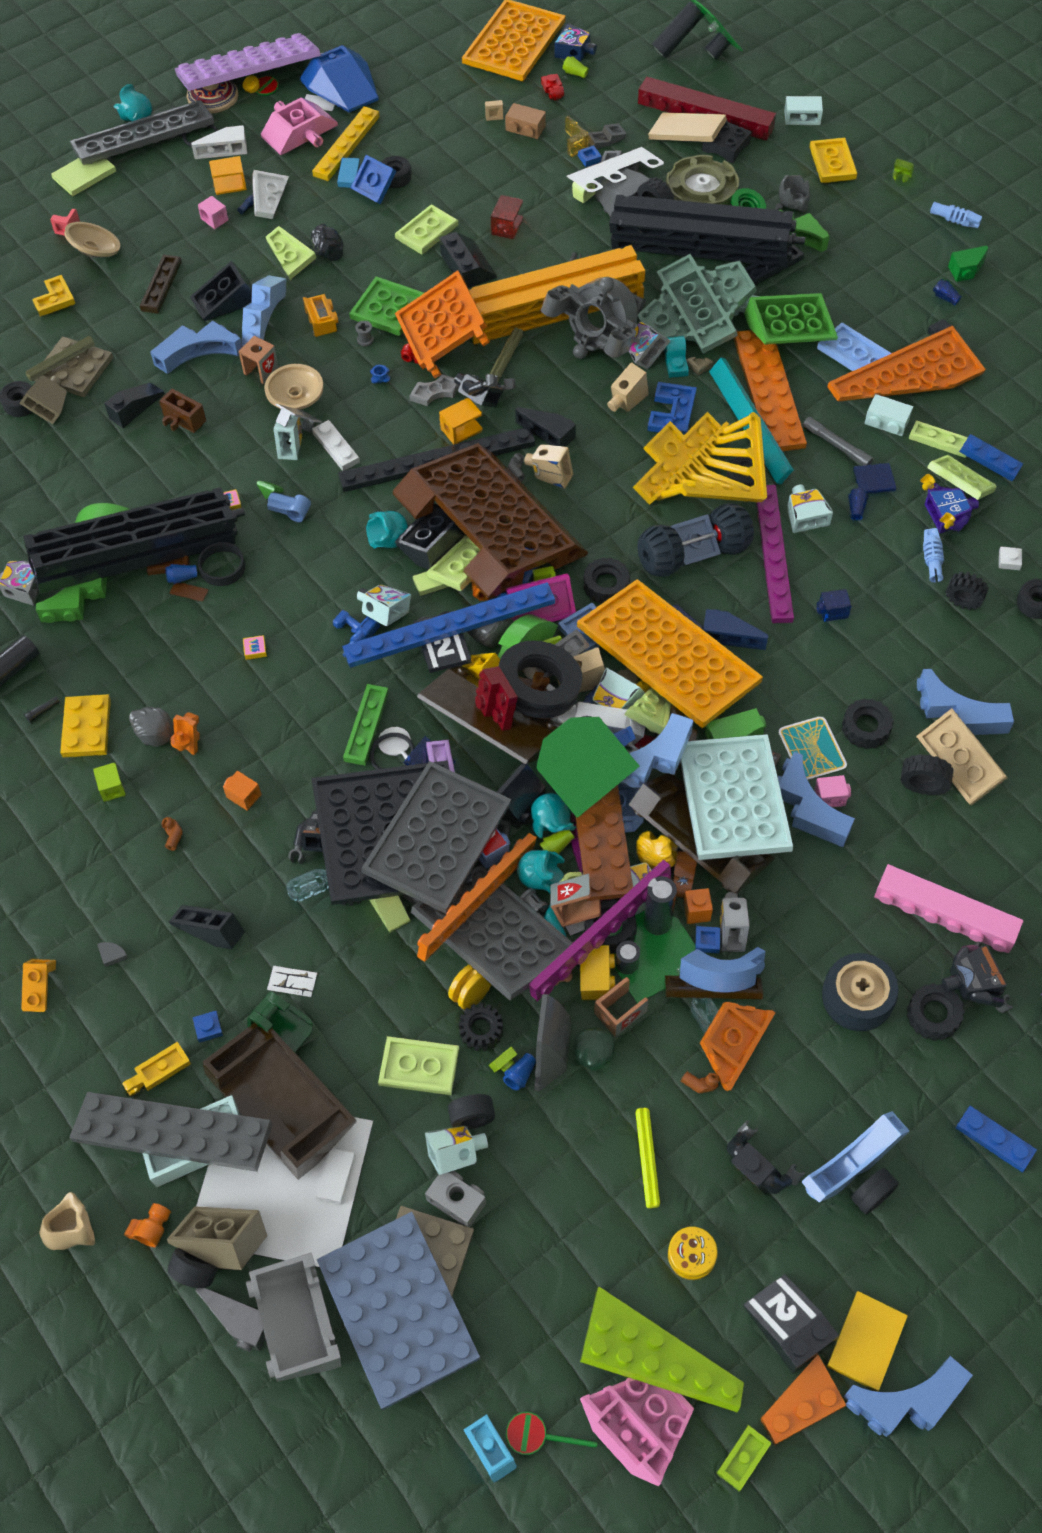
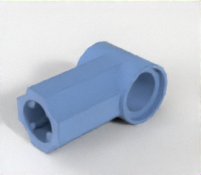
M274 492L268 498L267 507L268 510L286 514L295 522H302L311 506V501L303 495H296L293 498Z

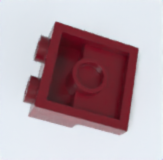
M499 666L482 669L479 673V687L476 689V706L485 717L493 716L494 721L499 724L502 731L511 729L518 696Z

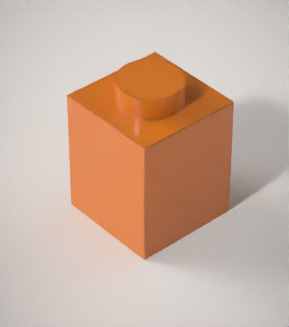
M236 771L233 776L228 777L223 786L226 797L247 811L262 795L258 783L239 771Z
M709 888L685 891L683 904L687 924L710 922L713 909Z

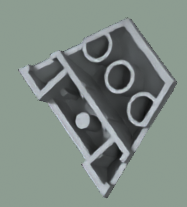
M627 168L618 169L627 178L613 183L602 176L596 181L603 188L597 190L594 197L598 202H601L605 213H608L611 217L612 211L614 212L616 195L620 194L626 197L629 195L637 196V189L649 180L648 177ZM611 174L610 178L618 180L621 179V175Z
M547 994L542 995L537 1035L534 1091L538 1092L567 1071L572 1027L570 1015L556 999Z

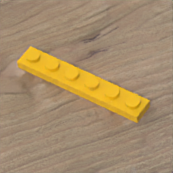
M363 107L312 170L313 176L329 181L340 168L342 158H348L379 119V111Z

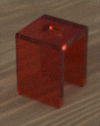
M504 195L500 196L491 214V235L514 240L523 221V216L517 215L523 204L522 199Z

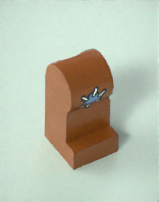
M681 851L677 852L673 882L677 887L676 897L684 898L685 891L692 890L697 862L686 852Z

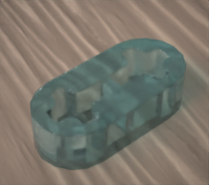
M324 869L312 870L291 879L287 883L288 895L294 901H302L328 889L327 875ZM320 877L323 883L319 884L316 878ZM299 886L301 892L297 893L294 887Z
M693 998L690 1010L705 1034L710 1026L709 1019L713 1021L718 1013V1009L711 998ZM698 1002L702 1005L707 1004L705 1009L707 1014H705L702 1008L697 1009Z

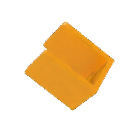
M240 156L209 161L216 195L247 190Z
M469 398L439 412L441 430L453 445L483 431L480 424L475 420L482 416V412Z

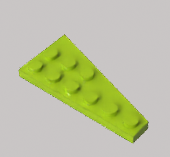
M598 1286L580 1362L734 1412L739 1411L744 1382Z

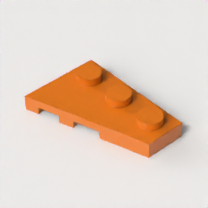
M819 1355L811 1361L760 1419L774 1445L846 1406L844 1399Z

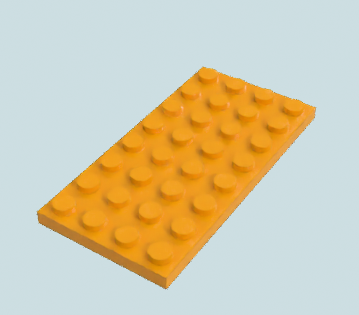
M638 579L577 621V627L701 728L758 686L763 679V676Z

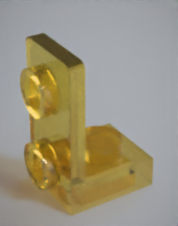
M570 116L565 117V131L571 136L567 139V154L573 157L578 154V150L588 147L589 134Z

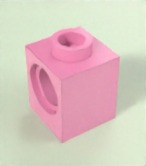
M213 196L198 204L201 219L213 229L228 221L226 206Z
M844 775L817 778L814 791L825 803L831 807L846 806L848 797H851V788L849 783L846 784Z

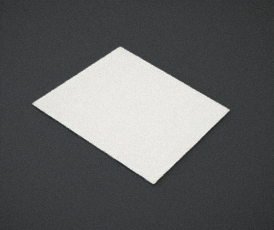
M355 1118L357 1122L333 1147L353 1152L356 1155L342 1204L316 1198L328 1154L298 1180L266 1144L258 1172L209 1164L196 1207L259 1210L268 1236L253 1255L285 1261L312 1252L315 1267H319L316 1259L343 1246L373 1121Z

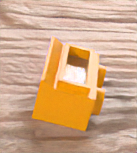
M325 294L310 298L303 297L306 314L308 313L309 322L313 325L315 337L336 332V323H339L336 311H331L333 310L331 299H327Z

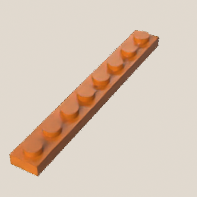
M529 833L523 840L519 839L510 852L507 851L501 858V861L489 869L484 878L478 879L470 892L466 891L456 906L452 905L442 920L438 919L428 934L424 933L417 943L419 946L417 957L425 962L517 869L521 857L525 853L534 850L537 837Z

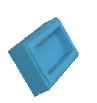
M342 158L337 181L338 187H351L359 170V158Z

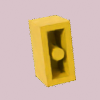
M601 945L599 948L593 949L588 954L587 959L580 964L582 1000H598L615 986V976H611V968H615V954H610L609 945Z

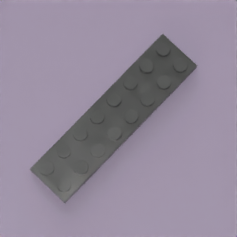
M199 100L71 140L70 143L82 165L92 164L97 160L107 159L116 154H123L129 150L142 148L151 143H158L160 140L173 138L182 133H189L201 127L205 128L214 124V119L203 102Z
M87 1092L69 1138L77 1143L258 1172L273 1123L267 1119Z

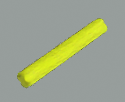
M638 1108L636 1110L646 1207L657 1208L660 1206L650 1111L648 1108Z

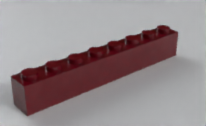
M646 77L638 91V104L669 113L726 115L727 122L751 131L752 137L762 140H768L775 126L776 113L654 78Z

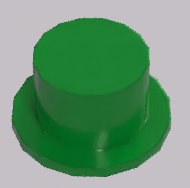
M741 188L732 195V206L766 209L764 198L755 190Z

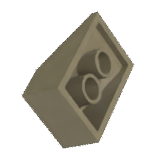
M195 1206L168 1237L167 1241L169 1244L218 1268L242 1270L268 1235L259 1210Z

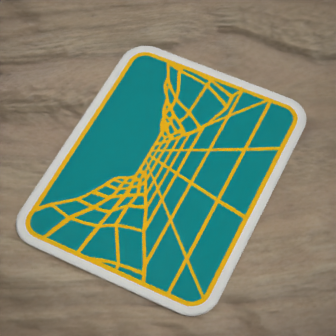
M815 717L779 729V735L790 758L794 751L803 755V769L807 780L846 768L847 762L825 718Z

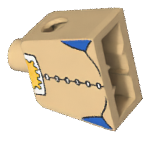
M540 445L534 454L527 453L525 456V465L533 466L535 477L544 482L565 489L574 475L568 447Z

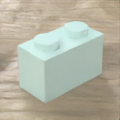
M786 96L784 110L785 125L821 124L823 112L822 97Z
M875 394L867 411L864 424L902 436L910 420L913 406Z

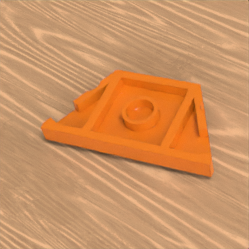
M731 1002L722 1004L700 1044L716 1075L719 1077L722 1087L726 1091L733 1088L775 1015L774 1011L755 1009L752 1006H740Z

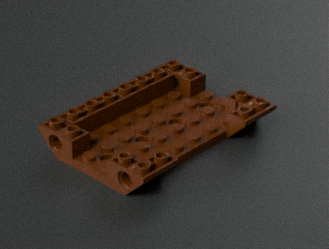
M479 443L412 468L392 493L415 519L432 513L435 501L480 549L478 554L464 568L463 572L487 599L506 592V588L521 585L524 572L549 562L554 569H558L588 555V551L491 451Z

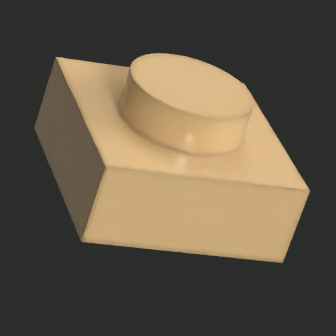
M502 100L485 102L486 121L503 119Z

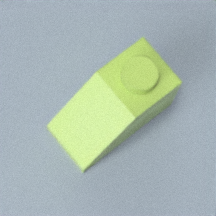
M399 896L370 900L390 933L410 922Z

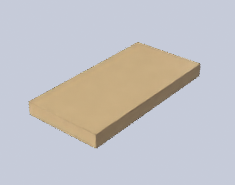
M662 113L648 135L651 140L713 142L727 119L726 115Z
M952 708L916 736L931 756L940 757V759H944L952 765L951 767L954 769L952 783L971 806L1008 778Z

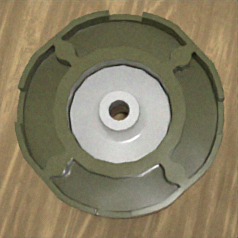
M697 155L677 161L673 169L667 173L666 184L672 190L674 200L732 206L731 199L732 195L739 188V177L734 167L724 160L722 164L714 161L713 156Z

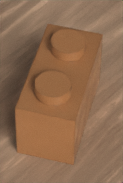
M513 103L505 116L506 131L538 139L546 126V112Z

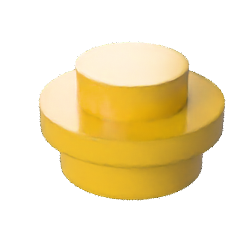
M253 75L246 77L243 82L244 90L249 93L256 92L259 89L258 78Z

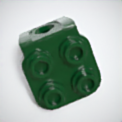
M271 991L247 1018L248 1027L256 1023L267 1032L272 1028L294 1053L297 1052L313 1031L312 1021L307 1015Z

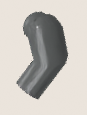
M516 453L511 458L508 469L521 482L525 479V475L521 471L524 456Z

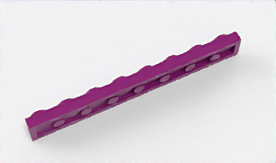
M766 485L767 499L763 502H756L771 622L793 623L794 615L776 485Z
M662 860L529 983L531 996L539 1001L543 994L549 995L560 980H565L577 964H582L593 949L599 948L604 943L608 935L618 931L622 922L628 917L634 916L638 908L646 902L647 888L650 881L659 876L671 879L670 864Z

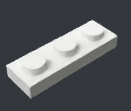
M329 420L312 428L313 435L342 471L360 463L358 455Z

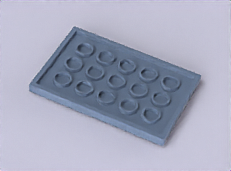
M412 1212L316 1259L382 1411L480 1360L476 1347Z

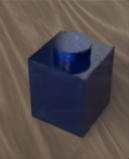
M846 589L821 592L820 600L817 601V612L822 615L823 622L849 618L852 606Z

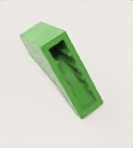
M757 708L711 721L706 725L705 736L707 740L763 735L766 722L764 717L759 715Z

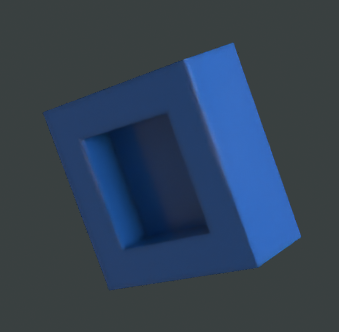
M594 145L578 150V157L585 167L601 162L602 156Z
M696 926L695 950L698 949L706 953H719L720 928Z
M217 1011L193 1017L199 1043L223 1036Z

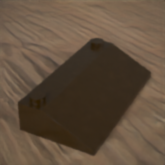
M462 666L448 669L418 694L417 697L524 764L538 760L543 739L559 727V724L552 720L528 717L515 710L511 729L502 731L499 724L494 721L493 716L485 717L482 711L477 708L475 697L477 696L476 689L479 687L478 682L480 679L470 674V671Z
M667 773L643 783L629 803V806L634 809V812L639 817L649 821L722 882V886L726 890L735 894L744 889L775 859L771 854L698 860L685 785L673 774Z
M253 1023L202 1062L205 1075L224 1097L233 1096L241 1116L267 1119L273 1123L267 1145L298 1180L314 1168L357 1122L351 1113L272 1028L267 1032L256 1023Z

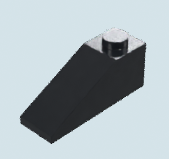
M150 382L119 391L107 400L104 405L109 419L121 428H124L165 393Z
M522 407L515 409V422L523 428L530 426L532 434L551 446L566 447L576 438V424L560 414Z
M181 905L169 920L172 926L215 947L231 950L245 933L231 912Z

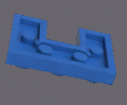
M658 382L654 402L673 404L671 414L651 411L647 431L659 433L671 421L685 435L688 432L696 387Z

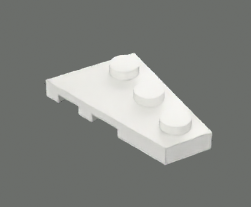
M254 170L252 174L254 214L258 217L273 219L289 176Z

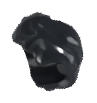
M320 224L312 230L311 242L316 254L329 258L330 261L339 260L343 256L344 243L334 228L327 227L326 224Z

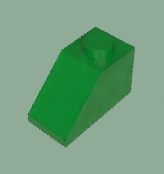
M987 246L952 252L948 267L956 282L974 279L985 261L988 251Z

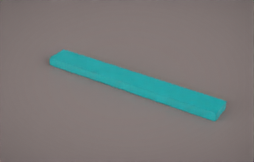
M720 358L709 372L738 420L747 417L752 412H755L760 417L764 463L775 482L782 484L794 470L727 360ZM749 425L743 427L744 430L750 428Z

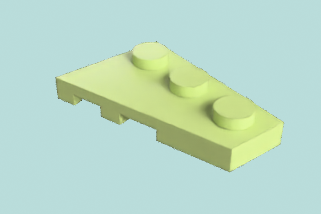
M280 226L266 236L269 246L290 280L317 258L314 251Z
M651 687L633 706L628 708L624 715L647 727L649 731L660 734L669 721L671 703Z

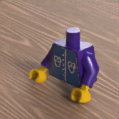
M926 474L920 479L924 483L922 485L923 490H928L925 506L939 533L941 534L951 529L957 532L961 531L969 522L972 509L979 507L978 500L974 497L966 498L963 490L960 488L951 489L939 486L935 483L932 475Z

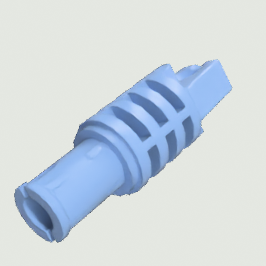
M935 201L930 210L931 214L942 216L948 222H956V224L966 227L978 228L982 220V216L968 209H960L959 206L955 207V205L946 206Z
M937 528L926 529L924 531L923 543L925 564L929 567L930 581L935 583V575H937L938 582L943 580L942 564L944 562L942 541Z

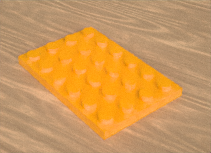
M504 0L462 57V63L524 81L565 23V15L513 0Z

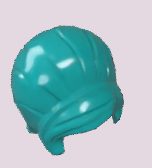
M132 84L125 85L119 94L121 103L114 105L120 118L124 121H135L151 116L152 105L149 99L144 94L135 91Z
M396 511L370 514L369 518L372 519L368 520L366 526L369 545L374 549L377 547H398L395 540L408 528L405 517Z
M553 793L544 794L533 802L531 807L533 831L539 838H542L543 831L557 833L563 830H570L571 832L576 829V826L570 820V809L559 795Z
M548 850L529 851L519 860L517 865L518 878L528 888L544 889L551 894V885L560 882L564 877L557 864L564 863L565 859L556 852Z

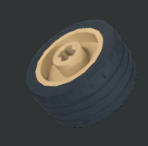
M852 953L840 958L828 971L823 984L822 999L826 1012L840 1026L852 1031H868L879 1027L890 1017L897 1003L899 988L896 975H894L888 964L880 958L867 953Z

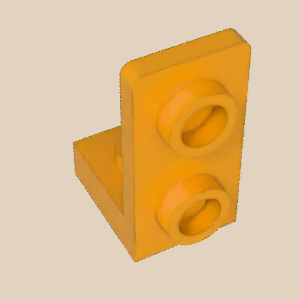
M31 959L23 963L22 1011L45 1012L47 1010L48 973L56 970V960Z

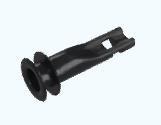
M55 696L31 711L27 709L28 713L25 714L23 712V715L32 724V720L36 721V717L52 708V705L60 703V701Z

